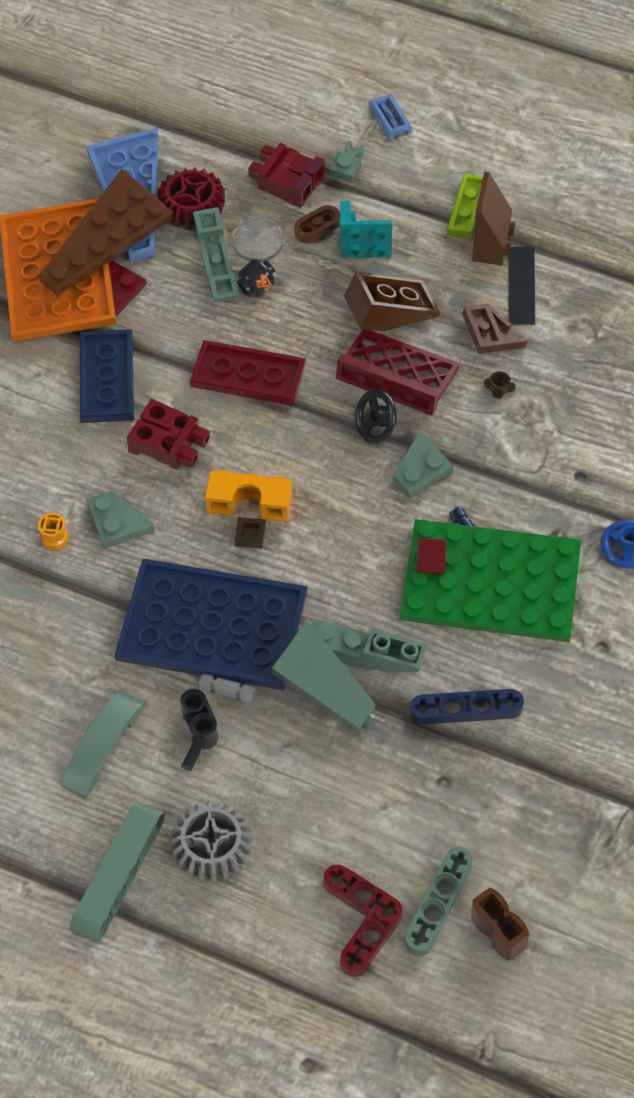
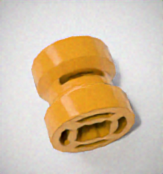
M48 513L39 519L38 531L42 545L51 551H57L65 547L68 542V532L64 518L57 513Z

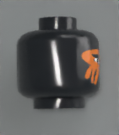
M253 259L239 270L237 285L248 297L252 295L260 297L275 284V277L273 275L275 269L267 260L262 262L258 259Z

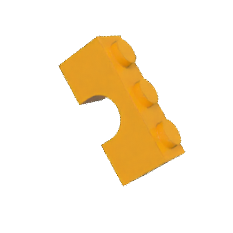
M210 470L205 495L207 513L234 516L236 505L240 501L254 499L260 503L261 519L288 522L293 498V481L282 476L268 477L259 476L254 473L241 474L232 473L227 470Z

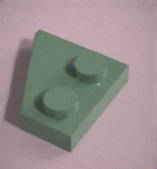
M421 431L393 474V481L411 499L453 473L454 466Z
M113 491L86 499L104 549L155 532L154 525L150 520Z

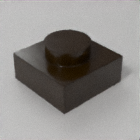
M238 517L235 547L263 549L266 519Z

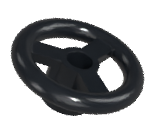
M372 389L360 398L355 411V422L360 435L366 441L371 443L385 441L392 434L396 425V407L388 393L380 389ZM377 397L381 398L386 403V406L378 405ZM369 401V418L364 424L363 412L367 402ZM374 426L386 427L379 435L369 433Z

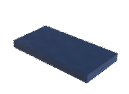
M132 329L80 332L81 423L135 420Z

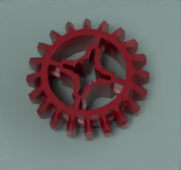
M184 167L182 172L175 170L174 176L167 175L166 181H161L157 197L158 200L173 212V220L169 223L175 222L177 227L185 225L188 230L190 225H195L193 216L195 211L218 207L220 215L222 214L225 204V189L220 178H216L213 172L207 174L205 168L198 171L196 167L193 170H187Z

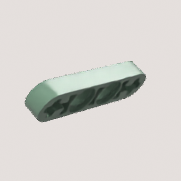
M455 847L448 851L407 930L405 944L407 950L413 955L424 956L430 952L471 872L472 855L465 848ZM458 858H463L464 865H459L456 876L451 874L454 861H457ZM450 882L454 886V891L449 895L441 894L437 890L439 883ZM429 907H435L440 910L441 917L436 921L428 920L424 916V911ZM422 926L427 929L424 938L426 943L421 942L417 946L414 944V938L419 937L422 932Z

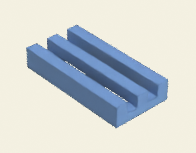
M392 94L369 101V108L389 140L394 139V135L398 137L403 136V132L407 134L412 133L411 124ZM384 102H388L402 126L397 124L393 114Z

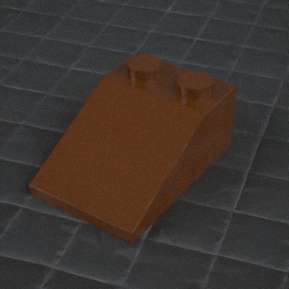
M485 171L475 212L472 261L503 266L504 257L510 255L512 241H509L508 237L514 236L516 221H511V207L490 172Z
M355 271L344 294L359 328L365 331L384 332L433 319L440 315V311L423 280Z

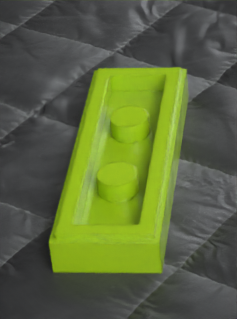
M463 174L447 228V236L472 240L475 227V212L483 180L482 176Z

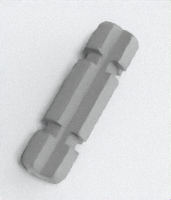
M202 674L199 680V689L202 691L211 692L213 690L214 694L232 699L239 697L240 701L251 703L255 697V687L244 684L240 686L239 682L221 677L214 679V676L209 674Z

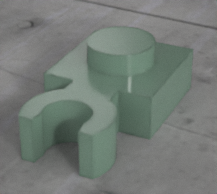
M349 140L345 145V153L338 151L329 168V176L352 183L361 167L364 145L361 144L359 149L352 150V141Z

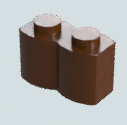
M489 887L472 900L471 918L474 925L480 932L490 937L492 946L501 957L510 961L527 949L528 928L517 914L509 911L506 900L498 891Z

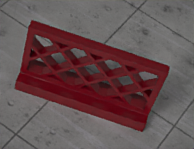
M362 329L346 354L342 353L338 358L336 379L366 391L372 389L383 390L390 395L393 401L433 416L437 409L438 401L459 370L460 364L372 330L365 331ZM366 338L376 342L377 345L365 347L363 341ZM396 349L401 354L389 356L387 350ZM381 351L382 358L371 359L370 353ZM363 355L366 361H361L353 357ZM420 358L425 363L413 365L411 359ZM405 360L407 367L395 368L393 363ZM387 364L390 370H385L377 366ZM443 367L449 369V372L437 374L435 368ZM429 370L432 376L420 378L417 372ZM411 373L414 379L411 380L401 375ZM436 383L438 389L432 388L425 384Z

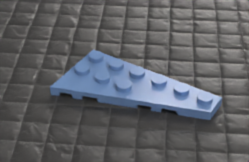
M158 127L87 146V152L102 192L106 190L120 170L123 169L157 198ZM155 232L126 250L130 263L155 256Z

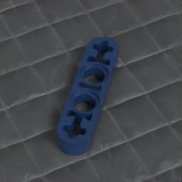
M515 689L422 694L416 696L411 701L410 716L414 722L423 725L513 719L522 713L524 698ZM478 700H484L490 707L486 711H478L474 708L473 704ZM495 700H498V710H494ZM507 700H512L513 704H515L514 708H509L508 704H506ZM449 702H455L461 709L457 713H449L444 709V706ZM435 704H439V714H436ZM421 705H425L427 709L426 714H421L419 710Z

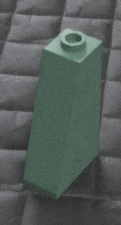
M306 621L272 667V674L357 734L362 727L367 730L377 716L373 713L376 704L313 626Z

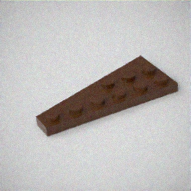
M121 169L42 271L40 281L58 297L173 220V212L125 170Z

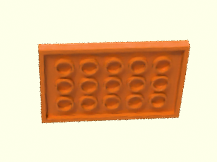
M99 198L0 216L13 342L117 324L109 262L58 297L40 281L42 271Z

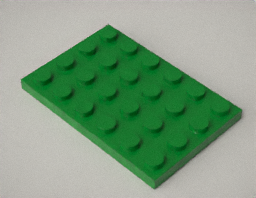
M415 519L399 620L570 642L581 540ZM418 539L446 540L445 575L417 573Z

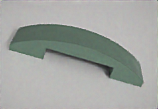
M219 208L193 212L203 264L213 301L218 302L239 298V291L224 238Z
M119 691L105 705L77 747L62 778L61 787L87 799L101 777L100 769L126 728L133 726L145 707L146 703Z

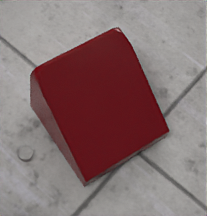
M418 539L417 573L445 575L446 540Z

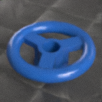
M621 520L611 524L605 529L601 537V549L604 556L612 564L621 568L634 569V560H632V552L634 551L633 520ZM609 539L620 544V548L624 551L623 559L613 554L609 547Z

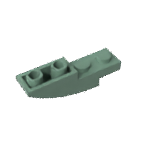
M316 618L313 623V628L342 664L389 672H419L427 644L371 629L370 634Z

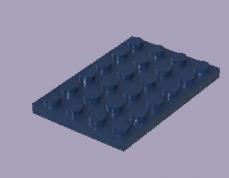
M143 558L115 651V661L200 676L202 674L213 675L214 678L221 677L239 683L284 690L286 683L272 674V667L299 631L308 594V586Z

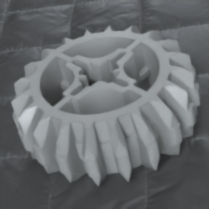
M208 801L206 804L207 808L202 809L197 803L195 805L196 812L193 813L186 809L184 812L186 819L178 818L176 821L178 827L172 829V836L174 838L171 839L170 843L171 848L174 849L173 857L175 860H179L178 864L182 870L188 868L187 872L190 877L199 872V879L201 881L206 878V875H211V880L215 882L218 874H222V877L227 880L229 877L228 871L231 870L234 873H238V864L246 865V855H250L252 852V847L249 845L253 842L252 834L249 833L250 825L248 822H244V815L242 813L235 815L236 812L233 805L225 810L222 801L217 807H213L212 802ZM216 824L223 825L228 829H220L216 826ZM201 826H204V828H203L202 830H200V831H198V832H194L195 830H197V829L200 828ZM211 832H213V838L215 839L213 850L210 849V843H208V840L211 839ZM190 850H195V853H203L208 859L201 858ZM230 850L227 854L219 857L223 851Z

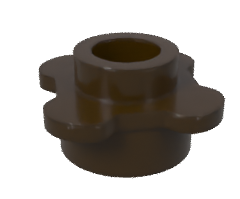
M494 372L490 378L484 380V387L492 392V396L495 399H501L504 394L515 391L516 385L511 382V378L506 372Z

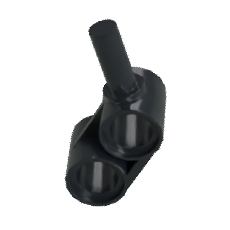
M195 688L186 690L180 699L183 719L187 722L192 734V745L181 765L187 771H192L202 749L214 747L219 739L217 721L203 691ZM191 705H200L197 709L188 708ZM205 728L211 730L210 732L204 734L199 732L201 729Z

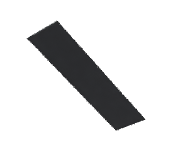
M511 247L509 255V322L511 324L535 325L534 247Z

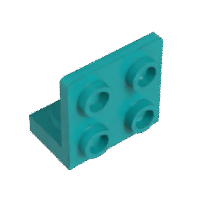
M340 201V258L391 257L392 221H356V211H351V201Z

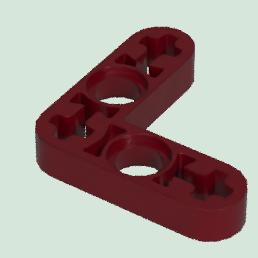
M332 865L324 873V887L326 891L366 916L340 955L342 971L348 976L357 977L368 969L402 919V905L395 897L347 867ZM343 876L344 884L340 882L336 883V885L332 884V877ZM347 886L351 887L348 894H346ZM365 889L371 893L372 897L368 902L360 903L354 898L355 893L358 890ZM377 898L380 899L379 906L375 905ZM394 908L395 916L391 914L387 917L383 916V909ZM369 929L376 930L380 934V939L375 943H368L363 939V933ZM360 946L363 949L360 954V965L355 963L353 966H349L348 957L354 958L358 954Z

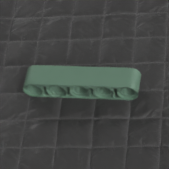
M139 801L132 805L73 914L70 930L97 942L102 940L163 825L165 818L163 811Z

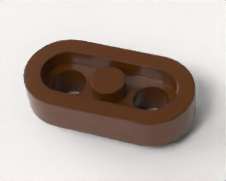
M325 205L298 219L294 225L296 239L303 243H311L334 231L340 226V211L334 206Z

